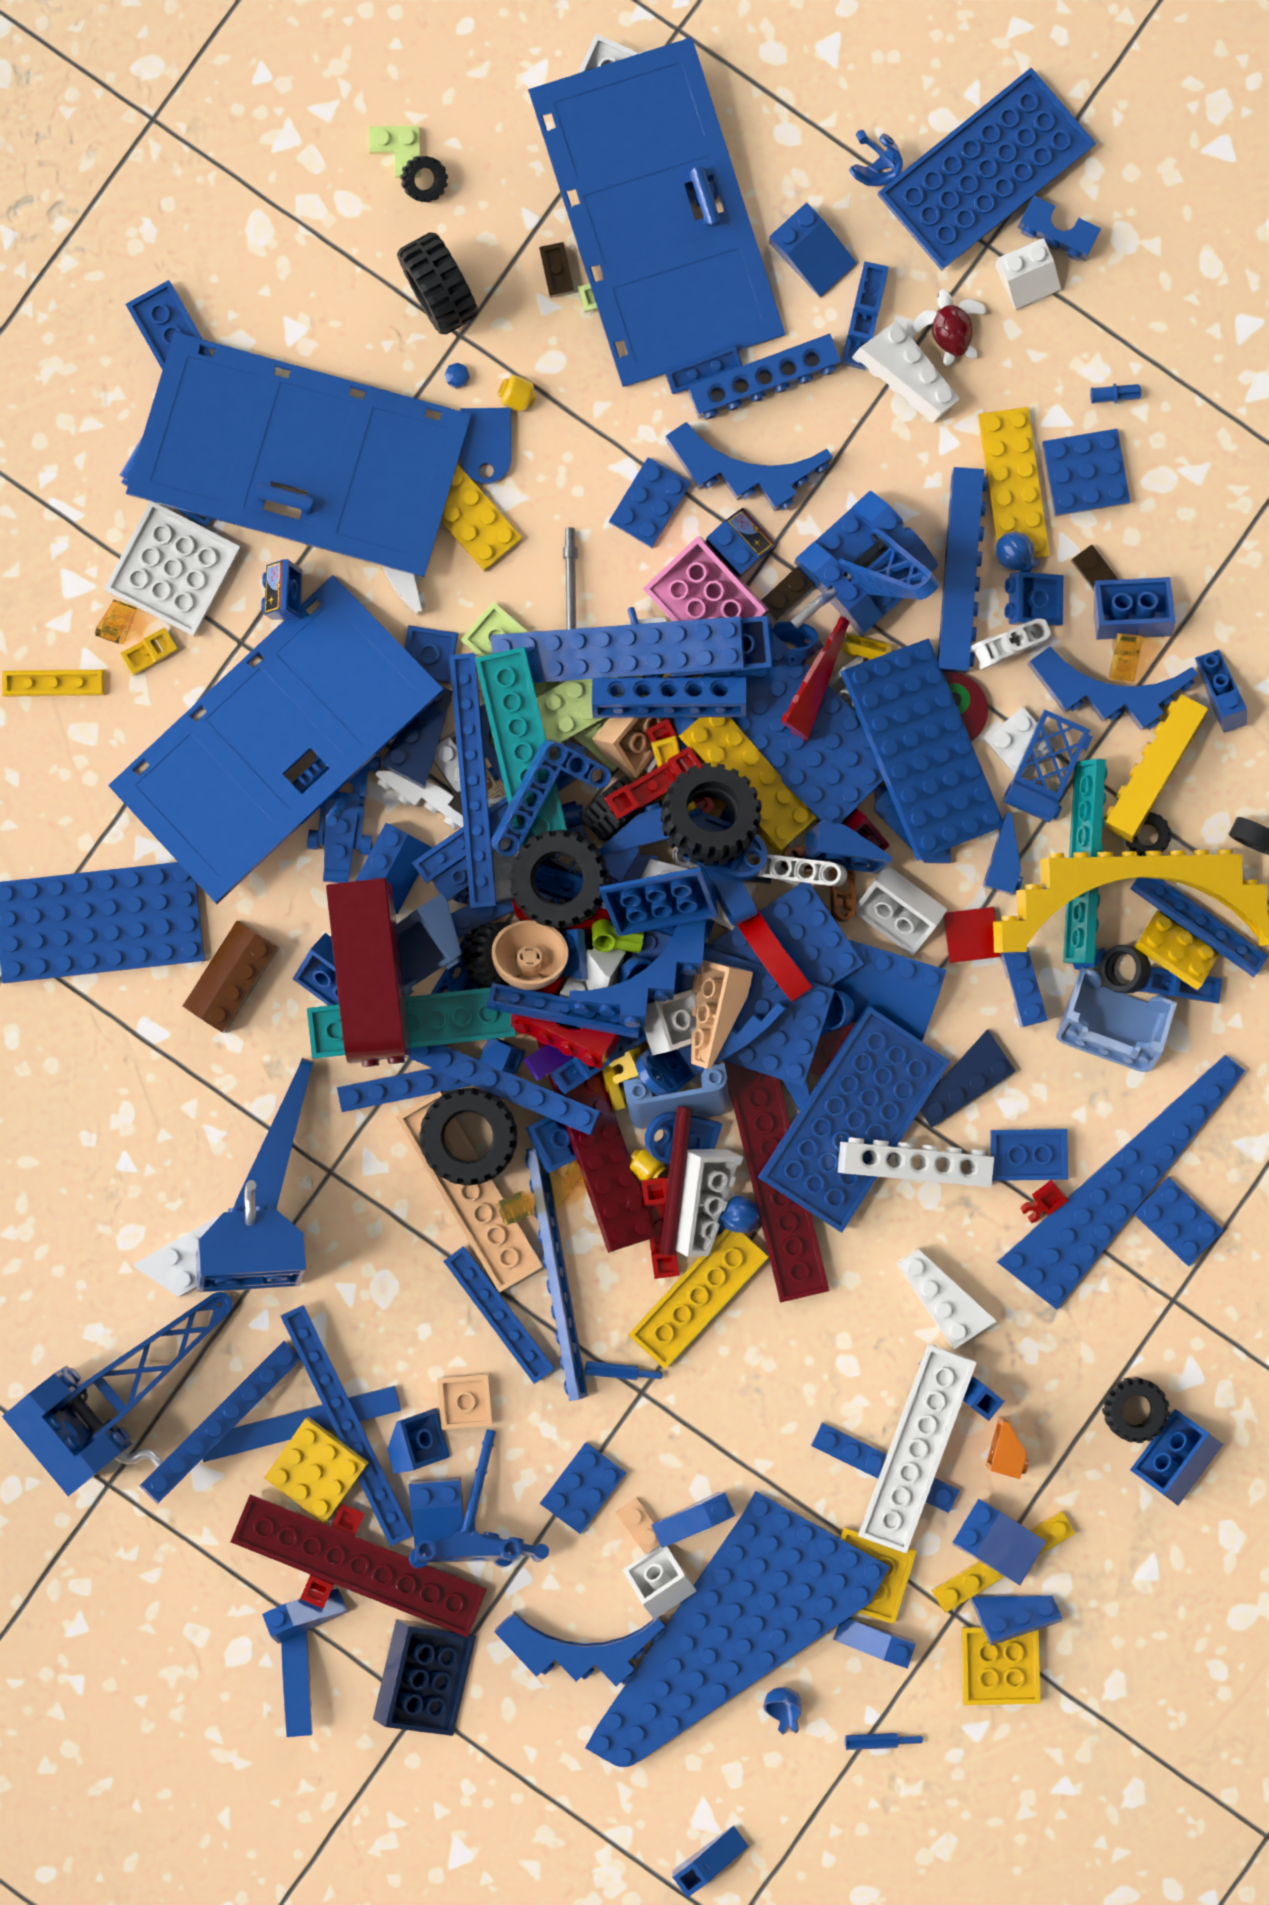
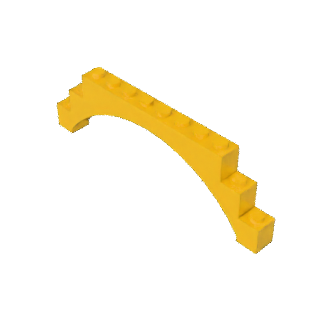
M1231 849L1217 850V855H1209V850H1194L1193 855H1185V850L1169 851L1170 856H1161V851H1146V856H1137V851L1121 852L1122 857H1113V852H1097V857H1089V852L1073 853V858H1064V853H1049V858L1040 859L1041 884L1025 885V890H1017L1018 919L1017 916H1002V921L993 922L994 953L1027 952V944L1039 928L1069 901L1103 884L1128 878L1162 879L1197 889L1216 899L1236 914L1258 938L1259 946H1269L1267 884H1258L1257 880H1243L1242 854H1233Z

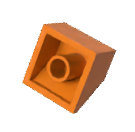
M998 1417L985 1466L992 1472L1020 1479L1021 1474H1026L1029 1459H1026L1027 1454L1009 1422L1002 1417Z

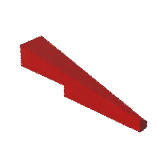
M841 615L832 633L828 636V641L823 650H820L797 694L793 697L787 713H784L781 718V724L789 727L790 733L809 742L850 622Z

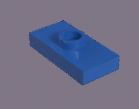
M466 858L432 880L439 893H442L447 901H450L469 888Z

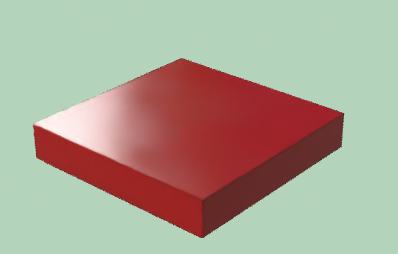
M994 907L946 912L943 919L949 963L1000 957V953H994L993 922H996Z

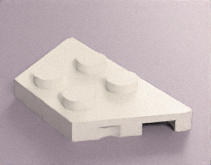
M220 1216L213 1218L133 1264L134 1267L178 1297L197 1287L196 1253L198 1252V1241Z

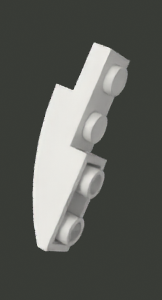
M382 566L388 581L398 597L417 616L422 615L421 608L426 607L423 592L418 593L416 583H420V577Z
M377 771L375 774L379 778L377 784L388 792L393 789L400 795L397 799L407 807H410L411 804L417 807L424 800L426 802L423 806L433 814H436L438 811L446 817L443 821L454 830L457 827L462 828L464 826L463 816L450 807L455 800L454 796L442 788L427 781L426 788L423 789L391 771Z

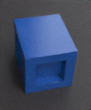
M488 1039L483 1047L480 1061L500 1071L517 1074L526 1051L502 1039Z

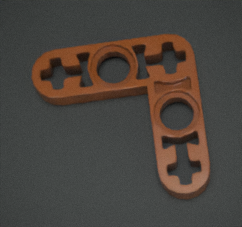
M790 847L781 856L789 857L793 853L794 858H803L805 847ZM782 862V867L788 871L787 862ZM807 865L804 868V872H813L812 866ZM832 868L829 871V879L834 881L838 876L836 868ZM846 870V881L849 885L846 892L840 891L837 886H830L831 914L838 922H847L856 913L855 871ZM849 896V898L844 900V908L848 909L849 912L843 916V912L839 911L838 908L843 904L842 897Z

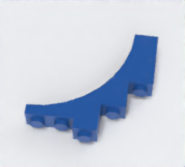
M687 422L665 436V441L699 490L703 487L709 489L719 481L717 477L720 476L736 500L740 498L748 499L757 492L755 488L758 487L774 511L779 508L784 511L795 503L793 499L797 494L793 487L796 486L798 489L810 480L808 476L814 472L821 474L831 466L829 462L832 461L833 457L828 449H825L810 458L791 464L757 465L730 458L715 450L702 440Z
M1051 646L1027 664L1063 712L1067 709H1070L1072 712L1084 704L1082 701L1084 697L1101 721L1107 717L1112 721L1122 713L1120 708L1123 707L1139 730L1145 727L1150 730L1161 721L1158 717L1164 713L1158 704H1161L1163 707L1175 699L1173 696L1174 692L1178 689H1181L1183 692L1195 684L1193 678L1198 675L1195 669L1191 667L1176 677L1156 684L1117 686L1097 681L1078 672L1063 661Z
M706 920L677 925L670 942L661 955L645 970L629 980L595 990H570L569 1010H573L578 1014H587L589 1012L600 1013L603 1016L619 1014V1024H624L629 1028L645 1026L648 998H653L659 1002L673 1000L676 972H681L687 976L702 973Z
M513 1611L495 1628L494 1632L536 1677L540 1673L546 1675L555 1666L553 1661L556 1660L576 1682L580 1678L583 1680L587 1679L594 1672L593 1666L596 1665L615 1686H618L620 1683L625 1685L634 1676L632 1671L635 1669V1665L630 1659L632 1657L634 1660L639 1658L645 1652L644 1646L650 1640L655 1642L664 1634L665 1622L658 1617L624 1637L605 1642L581 1643L566 1641L545 1634L528 1624Z

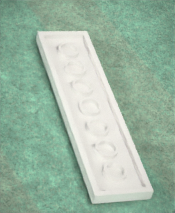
M927 1344L858 1532L859 1537L907 1553L977 1362L975 1360Z

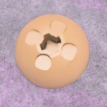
M532 920L519 921L508 925L498 933L492 945V960L500 977L511 986L522 990H538L549 986L562 974L568 960V947L563 936L555 928L543 926Z

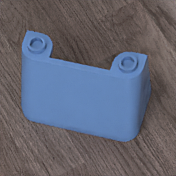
M442 893L397 923L405 997L413 993L411 989L413 986L444 965L448 970L460 962L458 956L462 953L448 901Z
M1081 967L1057 1030V1040L1065 1045L1139 1072L1151 1071L1163 1053L1177 1002L1163 995H1157L1150 998L1148 1002L1123 993L1114 992L1107 987L1101 986L1102 979L1097 971Z
M725 1063L715 1064L711 1069L705 1068L703 1070L700 1080L701 1088L652 1097L651 1090L646 1087L641 1079L623 1081L631 1123L639 1129H646L656 1116L664 1112H676L678 1106L690 1107L692 1109V1116L701 1118L724 1114L730 1106Z

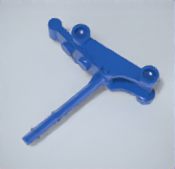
M380 752L348 781L353 786L352 793L337 791L320 807L319 830L309 829L307 850H318L319 846H324L323 882H349L353 849L360 850V855H369L372 850L373 836L363 835L368 776L369 772L380 770Z
M486 1429L478 1466L475 1469L476 1474L465 1519L460 1531L446 1540L434 1542L430 1540L420 1541L409 1554V1563L414 1568H424L428 1562L491 1561L496 1566L504 1568L509 1566L519 1555L531 1557L535 1562H542L549 1555V1548L545 1544L533 1546L524 1544V1540L521 1538L509 1537V1539L499 1538L497 1533L484 1532V1534H480L475 1531V1517L485 1476L488 1473L487 1467L492 1447H494L496 1431Z

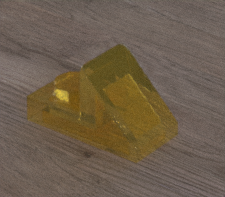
M113 600L97 625L95 636L117 644H124L137 608Z
M1117 633L1112 643L1113 655L1109 680L1135 681L1143 636Z
M574 1161L565 1172L569 1176L567 1180L553 1171L549 1173L555 1203L558 1207L562 1206L582 1176L578 1163Z
M525 1191L513 1194L514 1196L497 1202L505 1225L535 1217L529 1196Z

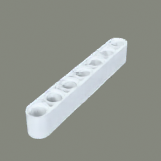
M677 847L673 850V860L677 865L698 868V865L685 862L677 854ZM754 854L746 856L747 862L755 865L759 859ZM767 854L764 868L757 876L840 886L847 879V871L843 865L838 863ZM785 861L789 869L786 874L782 875L779 867ZM810 864L813 868V874L811 877L806 878L804 868ZM834 867L837 869L838 876L834 881H831L828 873Z

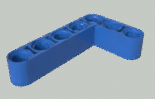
M555 740L544 741L535 754L492 837L491 842L494 850L506 857H511L518 852L560 770L593 787L604 788L611 780L609 769ZM557 746L558 753L556 757L550 759L548 756L550 748ZM574 758H579V767L571 770V761ZM545 769L546 777L542 781H537L536 775L538 771ZM597 769H600L602 774L601 778L597 781H593V772ZM533 792L534 800L530 804H525L524 798L526 794ZM521 815L522 823L514 827L512 824L514 817ZM505 838H510V846L502 850L500 846L501 841Z

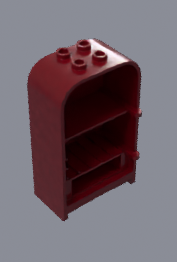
M386 878L326 885L331 941L347 1063H362V1067L379 1066V1061L388 1060V1064L405 1063V1058L410 1057V1038L392 884H388Z

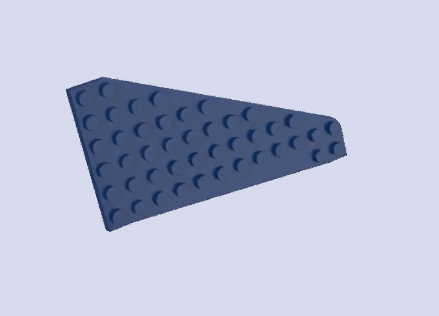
M755 1491L743 1514L695 1582L694 1587L697 1591L682 1601L663 1629L664 1634L651 1646L634 1671V1676L625 1684L597 1725L585 1749L618 1767L635 1765L868 1605L890 1566Z

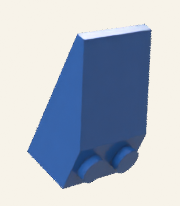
M807 202L769 237V244L819 298L857 264L826 222Z
M656 800L645 806L638 815L599 849L600 853L606 855L667 839L669 836H664L661 829L663 825L660 821L662 801Z
M824 819L806 834L804 859L838 863L843 865L846 870L873 874L879 873L892 862L891 855L846 825L837 824L835 820Z
M461 1477L410 1481L409 1497L414 1546L416 1547L422 1540H430L432 1542L446 1540L456 1532H459L464 1521Z
M978 1499L952 1543L956 1548L1021 1586L1046 1541L999 1510Z

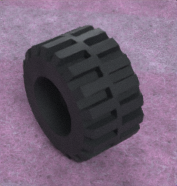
M628 776L621 777L586 808L581 816L582 821L601 841L613 836L641 810L639 809L618 820L604 800L606 796L621 787L633 783Z
M497 922L479 925V927L473 928L471 934H467L465 937L467 943L462 944L464 954H461V959L465 961L463 968L469 971L467 975L470 979L475 978L474 983L477 985H482L486 988L491 987L492 983L510 985L500 977L494 967L492 945L498 933L511 923Z
M1140 1377L1123 1378L1124 1380L1121 1382L1117 1381L1112 1389L1109 1388L1107 1391L1108 1395L1103 1400L1104 1408H1102V1412L1105 1415L1104 1420L1114 1434L1127 1442L1143 1443L1146 1440L1148 1442L1154 1440L1153 1437L1159 1436L1162 1433V1428H1166L1168 1424L1166 1422L1167 1417H1170V1411H1168L1170 1405L1169 1401L1165 1398V1393L1156 1384ZM1134 1395L1145 1397L1150 1404L1149 1416L1138 1425L1127 1423L1122 1416L1123 1404L1129 1397Z

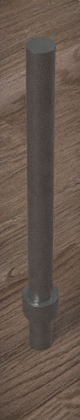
M568 527L565 528V547L563 548V559H565L566 629H576L575 559H578V548L575 547V528Z

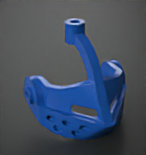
M864 130L856 132L859 143L867 144L880 157L872 165L866 167L858 164L851 166L849 169L850 174L857 181L867 186H883L890 183L901 173L903 167V159L898 145L889 135L883 133L879 140L887 147L886 151H884L867 136ZM887 168H891V169H892L891 171H888V172L879 173V171H880V170H883V169H887Z
M791 621L779 622L772 628L773 633L784 642H790L797 647L784 653L783 660L787 666L804 664L813 654L824 647L816 630L805 623L796 628ZM807 639L811 642L807 644L804 642V640Z

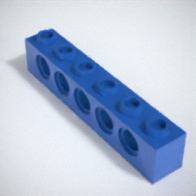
M829 333L689 385L688 393L698 419L704 417L705 420L718 416V411L728 408V411L736 410L743 406L742 402L750 399L752 402H757L766 398V394L775 391L776 394L790 389L789 385L799 382V385L806 384L813 380V376L820 373L823 376L830 375L837 371L841 361ZM808 356H815L818 358L819 364L813 367L809 366L805 359ZM786 364H790L795 368L796 372L792 375H785L781 368ZM762 373H767L771 376L772 381L768 384H762L759 382L758 376ZM738 382H744L747 384L748 390L744 393H739L735 390L734 385ZM721 391L725 398L720 402H716L710 396L712 392Z
M655 676L651 678H592L593 718L746 717V677L729 676L727 678H714L704 676L702 678H688L680 676L677 678H662Z

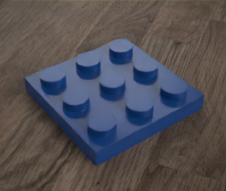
M1118 429L1042 442L1055 517L1130 504Z

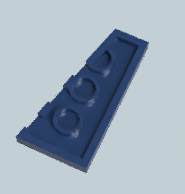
M442 685L440 686L445 691L396 736L381 761L382 767L423 789L427 785L428 776L453 697L452 690Z
M988 1029L984 1031L961 1059L938 1082L920 1109L921 1114L931 1128L1016 1072Z

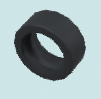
M1237 817L1229 832V836L1253 850L1269 855V828L1250 819Z
M1115 945L1106 951L1100 962V976L1103 983L1108 989L1117 993H1135L1141 990L1148 982L1151 974L1148 956L1132 945ZM1122 954L1131 955L1136 964L1135 975L1128 984L1120 983L1115 976V964Z

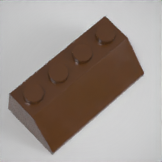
M236 921L184 1002L183 1007L215 1029L226 1033L280 947Z

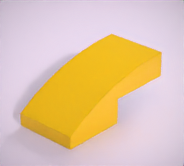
M164 627L143 638L138 644L120 652L119 655L131 676H134L175 652L177 647Z

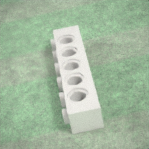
M850 1137L848 1142H840L837 1171L839 1173L981 1187L992 1186L994 1157L986 1156V1151L971 1149V1154H962L961 1148L947 1147L946 1152L937 1151L938 1146L922 1145V1150L913 1149V1144L901 1142H898V1147L888 1146L889 1141L873 1140V1145L864 1144V1139ZM868 1150L872 1155V1159L868 1164H865L862 1157L864 1152ZM894 1153L896 1162L890 1167L887 1163V1158L889 1154ZM918 1155L921 1163L918 1168L914 1169L912 1159ZM939 1158H943L945 1161V1167L941 1171H938L936 1167ZM964 1160H967L969 1163V1170L966 1173L961 1171V1164Z

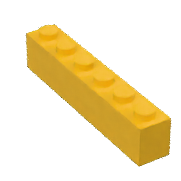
M1182 694L1177 701L1173 699L1166 712L1169 716L1165 722L1160 721L1154 731V734L1157 735L1153 743L1148 742L1142 751L1143 760L1140 764L1135 763L1130 771V782L1128 785L1123 784L1116 796L1119 799L1115 807L1111 805L1104 816L1106 820L1105 829L1131 843L1133 842L1207 717V707Z

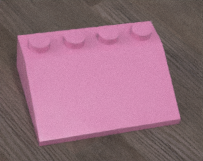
M697 536L643 588L672 621L739 616L742 618L765 616L770 611L702 536Z

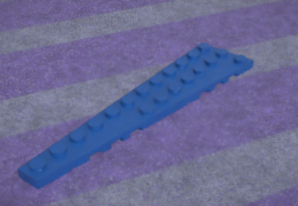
M1223 1055L1175 1101L1170 1103L1143 1130L1127 1142L1084 1181L1079 1188L1072 1192L1067 1198L1068 1202L1043 1219L996 1262L1057 1310L1245 1070L1229 1057Z

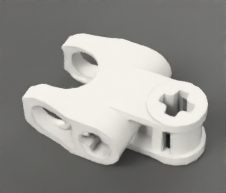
M1035 619L998 636L982 640L972 645L971 648L978 657L980 669L983 670L1036 647L1050 636L1051 631L1046 620ZM1035 624H1036V625H1039V626L1042 627V629H1043V636H1042V637H1040V635H1039V633H1038V631H1037V627H1036V626H1032V625H1035Z

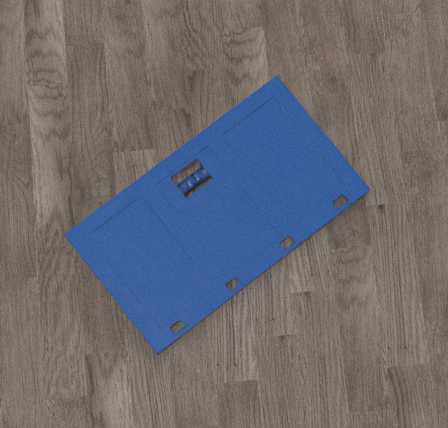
M692 37L528 89L622 387L663 375L666 368L731 344H736L737 350H741L785 335ZM552 114L556 128L548 131L543 115ZM709 176H713L723 212L718 213L707 179ZM693 182L703 214V218L695 220L684 184ZM576 190L580 204L572 207L567 191ZM600 265L604 279L596 282L591 267ZM624 341L628 355L620 358L615 342Z
M174 332L127 486L126 495L425 578L471 414ZM200 346L215 350L213 358L199 354ZM275 368L291 371L289 377L284 378L274 375ZM351 388L366 392L364 400L350 396ZM426 409L442 413L440 419L435 420L425 417ZM271 482L306 491L307 495L271 486ZM266 500L300 509V519L263 510Z
M332 575L301 604V620H284L108 786L208 896L218 904L445 690ZM317 600L321 605L312 614H309L306 609ZM260 653L263 659L252 668L249 663ZM203 707L207 712L195 722L191 717ZM312 749L319 758L291 783L284 775ZM146 761L149 766L138 775L135 770Z

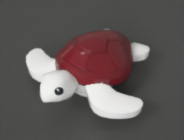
M941 289L937 295V304L940 310L938 312L931 310L923 311L915 319L913 330L915 333H918L924 327L932 325L934 340L946 352L943 357L945 366L952 364L955 357L963 355L967 358L975 359L977 351L970 346L973 336V325L968 314L983 315L985 314V307L983 304L972 299L963 300L958 306H954L951 294L947 290Z

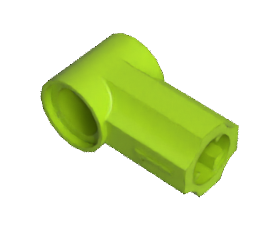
M600 919L593 923L592 941L594 949L597 951L609 952L612 949L636 953L641 951L643 932L617 936L611 921Z

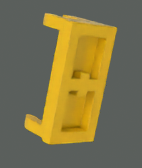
M647 1043L625 1052L624 1056L610 1063V1067H614L617 1064L623 1066V1072L618 1073L612 1078L614 1084L639 1075L636 1069V1059L649 1048Z

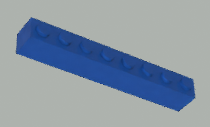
M953 467L951 472L938 646V669H942L943 672L967 673L969 667H974L975 652H971V642L976 641L977 627H972L973 617L978 616L979 602H974L975 592L980 590V577L976 576L977 567H981L982 552L978 551V544L983 542L984 527L980 526V517H985L986 502L982 501V491L986 492L988 485V476H984V469Z

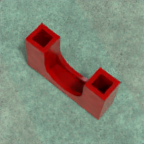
M559 976L549 986L532 991L559 996L563 987V978ZM511 1014V1027L517 1032L528 1034L544 1045L549 1044L559 1049L563 1054L572 1055L582 1060L584 1064L591 1067L595 1066L599 1069H602L622 1035L587 1028L578 1030L566 1029L555 1022Z

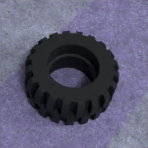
M429 232L399 249L397 257L405 277L422 309L439 334L447 335L476 319L479 311L471 290L456 261L438 234Z
M702 763L699 769L694 765L688 768L687 774L681 772L677 775L675 782H671L662 805L660 821L663 825L661 829L664 836H669L667 840L671 848L676 846L678 848L677 854L682 858L687 855L690 857L689 862L697 864L698 861H703L704 866H712L713 862H718L719 866L725 865L729 858L732 861L738 859L741 853L746 852L752 841H754L762 816L760 814L762 809L761 801L757 799L758 792L756 788L749 787L750 780L746 776L742 778L738 776L739 771L733 767L730 771L724 769V764L719 763L717 767H711V763ZM709 797L718 799L725 803L732 811L735 819L734 824L720 832L703 830L690 819L687 812L688 805L699 798Z
M548 830L528 839L529 841L519 848L516 858H513L511 863L512 870L509 872V880H511L510 890L518 908L529 919L543 926L553 928H568L579 925L588 918H591L604 902L599 892V887L608 885L609 878L606 860L597 846L586 837L566 830ZM554 855H566L573 858L583 872L581 891L574 899L565 903H553L546 900L539 893L536 886L535 877L538 867L545 859Z
M462 1088L442 1095L428 1108L421 1122L419 1140L421 1151L427 1164L438 1176L454 1184L476 1185L495 1178L508 1166L517 1147L518 1132L514 1117L502 1100L494 1094L481 1089ZM465 1112L476 1113L484 1117L490 1124L493 1133V1141L488 1152L481 1158L472 1161H465L455 1157L448 1150L445 1143V1130L448 1123L455 1116Z

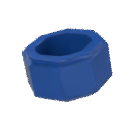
M458 362L449 365L445 372L447 384L455 389L465 387L470 379L467 367Z

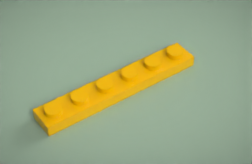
M1062 1511L1029 1530L1046 1541L1038 1556L1076 1534ZM978 1561L931 1591L943 1611L947 1613L1004 1578V1576Z

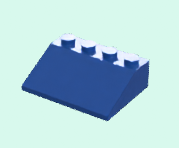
M701 867L599 887V892L617 936L718 917L714 886L711 878Z
M849 939L864 964L836 982L833 989L845 992L853 1000V1022H857L866 1006H870L923 1042L947 970Z

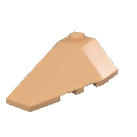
M670 673L662 676V678H676L671 677ZM610 718L592 739L606 759L631 778L636 779L653 756L651 751L652 745L645 730L666 718Z
M703 960L702 973L694 975L692 993H696V1007L692 1008V1016L696 1017V1029L692 1032L691 1064L707 1069L712 1068L748 997L753 972Z

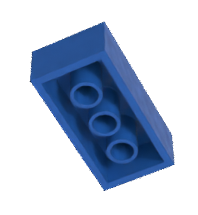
M771 616L742 618L745 668L670 673L671 677L776 667Z

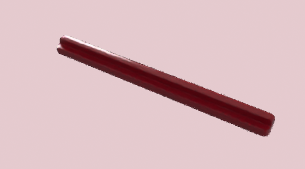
M678 1106L676 1111L660 1243V1253L668 1256L674 1255L692 1115V1109L687 1106Z

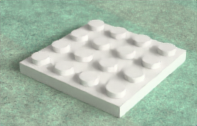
M150 501L104 590L195 637L241 547Z

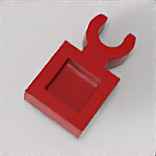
M1051 1179L1032 1194L1033 1202L1024 1203L1020 1209L1023 1214L1033 1211L1028 1216L1032 1224L1039 1220L1042 1212L1049 1216L1068 1202V1199Z

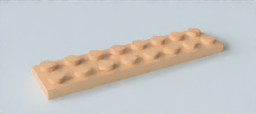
M439 1091L396 1118L497 1290L501 1292L542 1268L543 1265L492 1179L476 1185L454 1184L438 1176L427 1164L421 1151L419 1133L422 1119L428 1108L442 1096V1093ZM454 1117L448 1123L445 1130V1143L448 1150L461 1160L472 1161L479 1159L456 1117Z

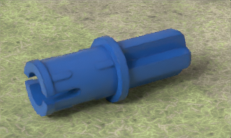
M1114 383L1113 386L1091 387L1090 389L1091 404L1112 401L1114 404H1117L1118 401L1141 398V387L1139 384L1117 386Z

